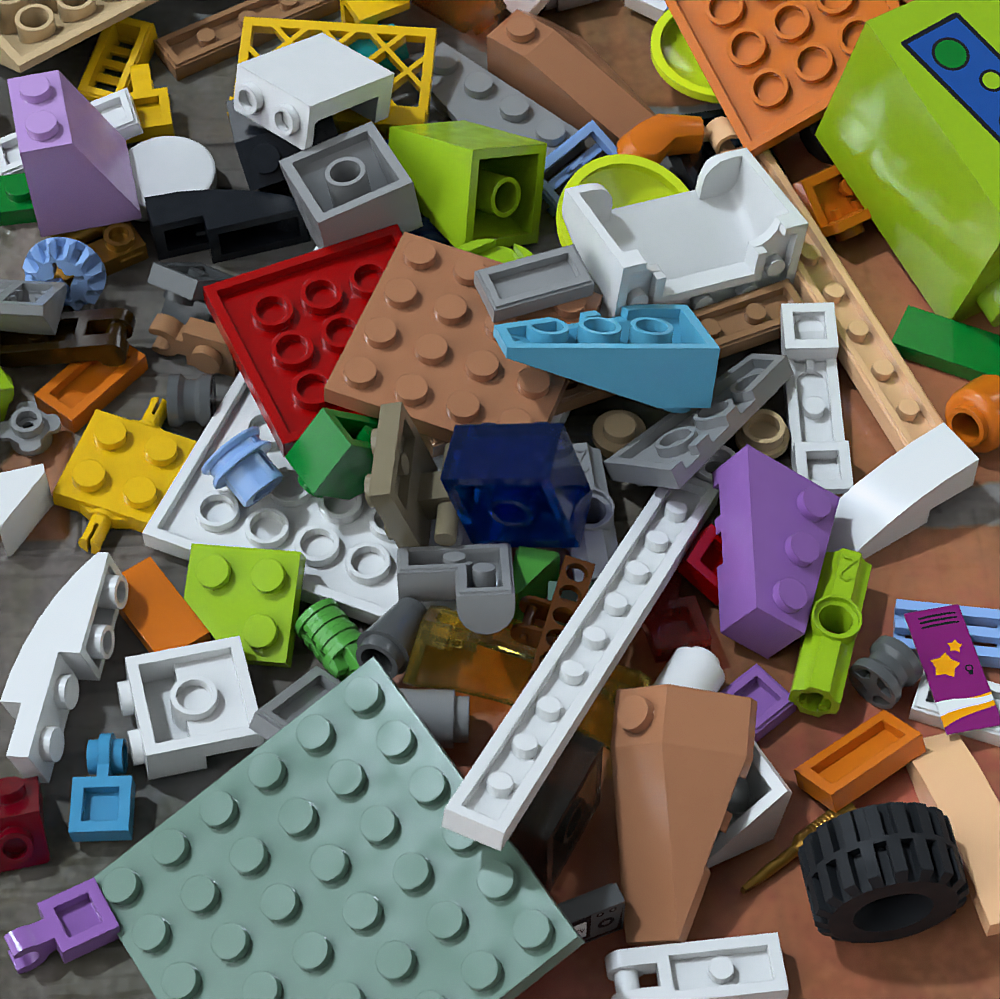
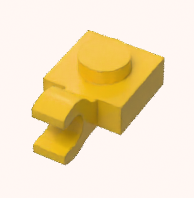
M149 63L130 66L133 92H130L144 133L126 140V144L160 136H175L167 87L154 89Z

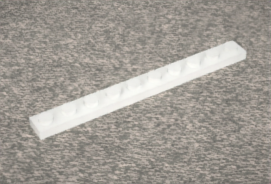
M691 477L680 490L664 487L656 489L446 805L441 827L501 851L717 505L719 489L713 488V484Z

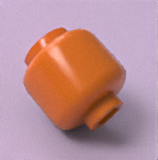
M984 374L971 380L954 392L946 403L944 415L947 426L972 452L987 453L1000 447L999 375Z

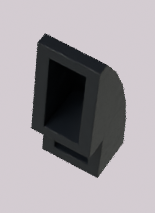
M226 189L181 191L144 197L150 231L159 260L208 249L214 264L311 241L309 231L293 197L266 192Z

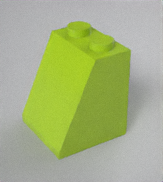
M465 120L390 126L388 146L413 181L420 212L430 219V222L455 248L465 243L485 238L497 239V246L505 247L513 246L514 243L518 245L538 243L547 150L546 142Z

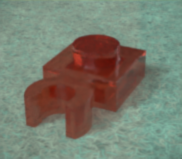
M677 570L642 624L655 663L669 661L675 650L679 647L699 646L711 651L712 637L696 596L691 595L680 598L681 576Z

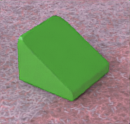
M519 546V550H516L513 561L515 612L509 624H517L523 620L524 613L519 609V601L522 597L532 595L545 599L548 596V581H558L560 574V554L558 552Z

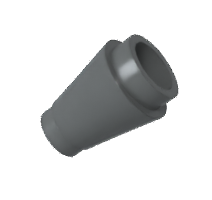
M403 597L360 634L357 640L358 649L356 650V660L361 667L374 657L392 679L396 675L404 673L410 665L424 624L428 619V612L425 606L414 598Z

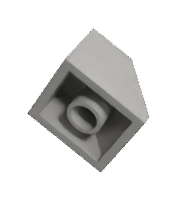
M372 121L279 161L280 168L305 225L318 249L395 224L399 226L402 233L404 231L410 232L423 226L413 181Z

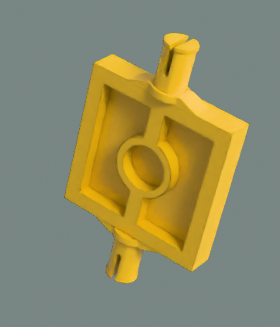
M159 397L151 398L142 419L139 421L129 420L98 409L95 410L52 492L55 505L79 512L89 520L83 535L78 540V545L83 550L88 552L91 546V553L96 554L100 552L101 546L109 530L112 528L132 529L142 533L196 445L197 441L164 431L161 428L167 417V401L162 398L159 405Z

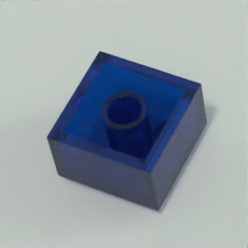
M487 422L482 424L455 425L440 480L472 545L508 543V545L511 544V547L580 548L593 493L564 423L495 424Z

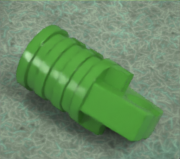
M332 598L322 599L314 603L301 614L295 623L294 632L301 640H304V644L313 652L317 660L323 664L325 670L342 682L360 667L356 660V650L358 649V637L362 633L359 632L358 627L350 621L348 615L341 610L338 603Z

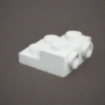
M240 636L125 657L127 680L117 682L118 696L123 717L134 715L137 729L127 731L133 766L145 764L148 780L206 769V756L260 746L264 743V738L249 728L253 715L258 710Z

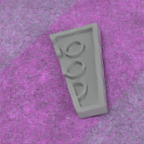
M441 42L436 46L430 103L443 117H449L452 121L465 120L546 142V157L579 131L446 43ZM422 70L415 75L420 81ZM585 140L546 171L544 179L547 180L584 150Z
M751 353L715 380L711 408H691L686 413L671 412L606 459L603 463L611 481L633 483L641 487L656 486L680 490L794 374L787 355Z

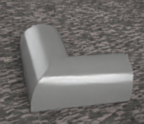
M511 544L400 547V549H397L398 599L411 597L419 602L456 600L459 620L467 629L478 634L488 635L497 633L507 627L513 619L515 612V587Z

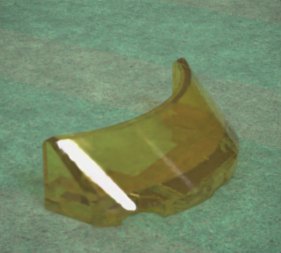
M430 606L421 620L402 683L414 687L455 690V692L478 696L513 706L529 682L528 677L536 649L520 644L512 639L510 630L513 625L522 623L520 620L512 619L507 627L497 633L488 635L478 634L467 629L461 623L457 611L446 606ZM617 664L576 732L611 751L616 690L650 686L651 678L640 670Z

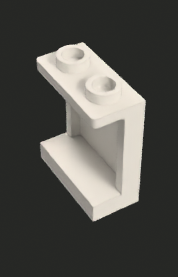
M320 33L238 63L233 106L237 112L299 149L305 150L313 145L314 129L317 121L348 108L374 123L388 118L395 73L330 36Z

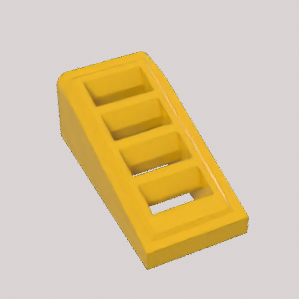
M127 17L102 30L77 90L90 101L114 93L95 88L97 82L116 86L115 92L124 88H128L129 92H132L130 66L149 63L155 51L153 40L158 39L154 23ZM122 42L134 46L131 50L119 47V44ZM114 55L128 59L127 63H123L111 60V58ZM105 69L121 72L122 76L120 78L104 74L103 72Z

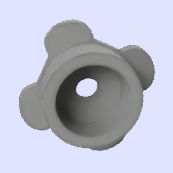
M33 401L21 402L16 406V411L7 421L0 422V440L10 441L14 451L21 455L34 456L41 454L52 444L53 434L60 431V418L56 414L47 415L42 412Z

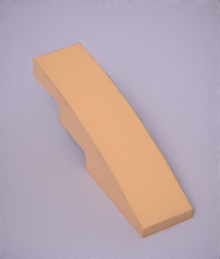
M943 733L925 737L923 740L926 752L905 766L919 802L926 804L927 807H936L942 810L943 815L948 816L969 886V893L986 936L999 934L1000 802L980 766L958 733L951 735Z

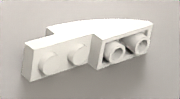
M97 552L56 594L30 632L9 674L0 702L16 723L6 756L24 778L38 776L40 783L50 782L54 764L63 755L65 744L63 732L69 711L76 706L78 701V680L100 681L105 659H109L113 653L115 644L113 630L119 609H123L127 603L128 582L109 552Z

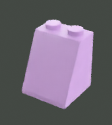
M59 70L7 79L19 152L41 237L142 219L126 140Z

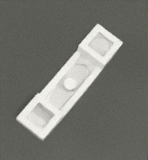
M834 302L783 303L780 308L781 354L787 355L794 373L783 384L786 425L790 433L789 451L792 470L833 494H845L854 485L849 441H845L836 359L839 344Z

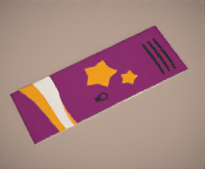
M955 604L905 613V620L946 735L1000 726V714L959 605Z

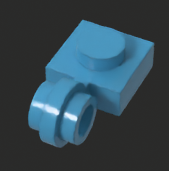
M101 733L99 739H90L87 744L86 760L89 775L96 776L73 777L68 828L72 842L132 840L136 784L132 775L116 776V774L127 773V741L125 738L116 739L114 733Z

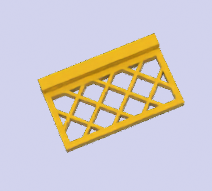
M244 16L238 63L260 56L252 47L254 33L275 34L282 44L274 50L320 33H324L335 40L336 38H341L338 42L347 47L358 39H370L379 50L368 58L376 63H380L387 57L401 72L394 77L392 93L407 81L420 93L418 107L397 106L391 99L389 117L376 123L373 122L379 133L385 140L389 139L390 126L428 123L437 43L436 28ZM406 42L425 43L424 55L409 67L394 53L395 50ZM422 70L420 81L415 75ZM234 94L230 96L229 100L234 99ZM350 108L335 114L341 134L371 122V120Z

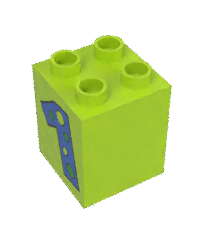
M914 0L866 21L815 136L864 209H869L872 221L934 313L961 322L983 312L993 327L1000 326V0Z

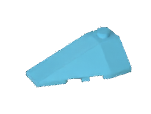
M686 304L627 305L621 307L620 316L611 318L601 317V314L596 310L580 312L579 322L571 324L556 318L545 317L494 325L493 336L507 359L656 408H662L672 413H686L691 408H711L720 347Z

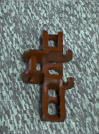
M565 555L552 601L532 595L524 596L520 599L519 609L524 613L522 623L512 626L510 635L516 642L536 649L528 681L558 637L552 636V634L560 635L565 626L558 624L556 621L567 624L587 595L596 564ZM569 569L581 570L584 573L583 580L580 582L571 580L567 576ZM571 590L578 595L577 601L574 602L561 598L562 591ZM536 619L545 621L543 629L534 626Z

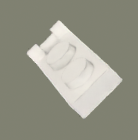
M778 932L626 948L610 952L605 957L607 977L614 981L616 994L611 999H787L789 987ZM656 973L658 986L640 988V976Z

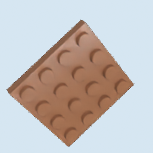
M404 231L324 387V401L379 419L381 404L402 402L419 433L448 443L458 442L463 444L466 449L530 470L570 379L507 359L493 336L494 325L545 317L556 318L567 324L579 322L580 312L593 310L600 312L603 295L593 292L592 296L493 323L474 285V271L499 265L502 262Z

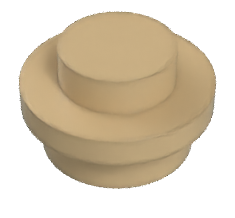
M759 409L735 434V442L739 450L748 444L772 459L781 456L786 451L790 438L789 429L783 418L778 413L768 409Z
M608 411L599 416L594 422L592 429L593 442L598 449H601V454L609 458L645 432L646 426L639 416L630 411Z

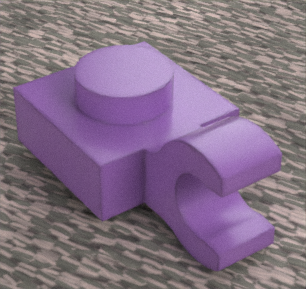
M91 878L37 903L41 920L16 928L4 936L10 949L8 955L17 973L21 974L39 966L56 949L64 964L113 942L119 939L117 933L120 932V926L95 878Z

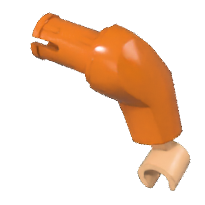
M657 114L639 123L624 134L617 142V153L643 157L660 164L666 156L698 153L703 142H709L715 153L720 154V151L735 148L730 139H738L728 118L724 116L711 120L704 127L703 120L699 116Z

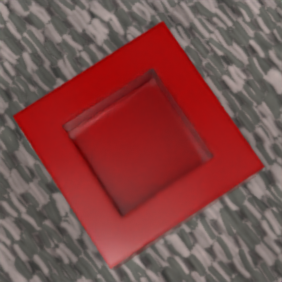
M710 524L698 534L676 570L710 601L718 605L717 567L723 563L722 537L716 535V527L713 524Z

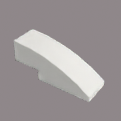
M944 422L920 436L884 461L839 499L826 552H835L845 548L862 553L863 559H866L926 524L932 508L973 485L979 458Z

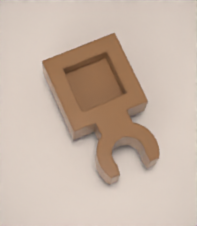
M167 314L156 315L149 328V333L158 335L152 346L153 351L165 356L184 355L186 356L187 365L194 366L207 374L221 373L236 377L239 368L215 323L190 317L186 325H184L173 316Z

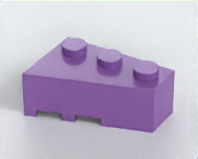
M747 444L712 472L713 488L719 489L720 516L715 519L716 535L722 537L723 563L717 567L720 633L768 659L805 634L840 497Z

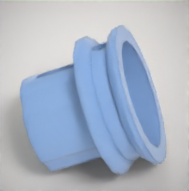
M258 426L250 427L231 438L210 456L201 469L204 475L213 476V486L215 489L228 486L245 508L254 505L267 496L280 484L283 475L266 455L272 445L270 441L259 438L260 430Z

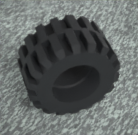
M889 802L846 812L818 826L816 831L807 835L803 840V845L798 850L799 862L815 927H818V931L822 935L831 936L833 940L851 943H878L915 935L936 926L955 914L956 910L967 901L966 895L969 894V886L948 816L943 815L942 810L936 807H927L923 803Z

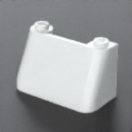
M747 148L724 152L709 158L700 171L696 189L612 209V197L606 188L598 183H588L566 188L562 204V217L571 241L594 281L593 292L603 295L599 312L603 318L620 316L621 307L627 305L686 304L693 311L785 279H789L793 285L809 224Z

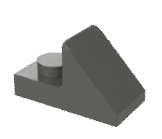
M153 262L147 282L165 289L163 294L165 302L161 314L173 316L186 325L190 317L215 323L204 302L203 286L234 276L200 262Z

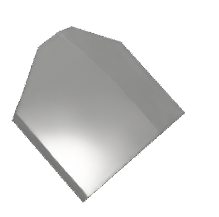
M0 279V330L26 334L56 335L67 295V283Z

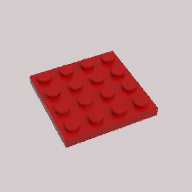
M397 224L203 286L204 302L283 457L287 455L322 407L364 415L325 402L324 387L403 235Z

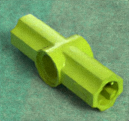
M845 548L825 553L805 634L800 638V653L788 699L798 707L799 712L820 717L825 714H837L839 711L854 643L862 625L861 612L872 565L863 559L862 553Z

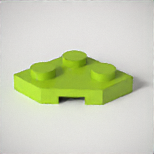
M192 543L184 600L215 640L240 636L247 664L291 668L296 636L294 626L298 620L306 556L302 552Z

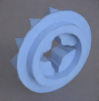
M52 237L36 243L29 250L22 267L25 272V281L65 283L62 278H54L58 266L59 269H62L65 276L74 275L70 287L67 285L64 306H71L75 311H79L88 303L95 305L105 288L107 275L101 258L92 248L75 239Z

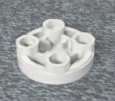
M160 136L142 141L128 150L142 219H137L136 221H149L144 197L181 191L216 189L217 187L214 159L203 145L194 140L180 136Z

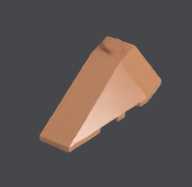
M517 9L487 35V71L579 130L593 119L617 147L618 140L639 123L656 115L583 38L547 18Z
M671 684L616 690L610 749L622 895L625 899L624 923L627 944L643 946L686 942L711 875L707 862L719 831L726 833L733 814L726 810L738 778L746 779L753 761L757 714L756 700L750 697Z

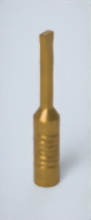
M851 802L837 813L830 809L794 835L789 848L761 868L741 886L740 891L742 894H746L770 878L797 857L799 847L803 845V840L808 834L816 831L818 826L841 814L855 810L856 807Z

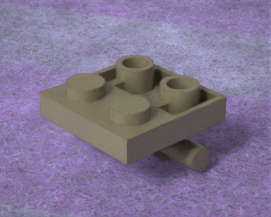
M402 402L381 404L378 428L372 430L370 439L371 450L374 456L372 472L366 475L364 481V492L369 507L376 509L384 523L388 539L394 540L399 549L400 547L429 546L433 519H436L435 543L441 546L454 545L457 541L459 516L466 510L469 483L467 476L464 474L466 447L458 442L447 443L444 447L442 471H438L437 465Z

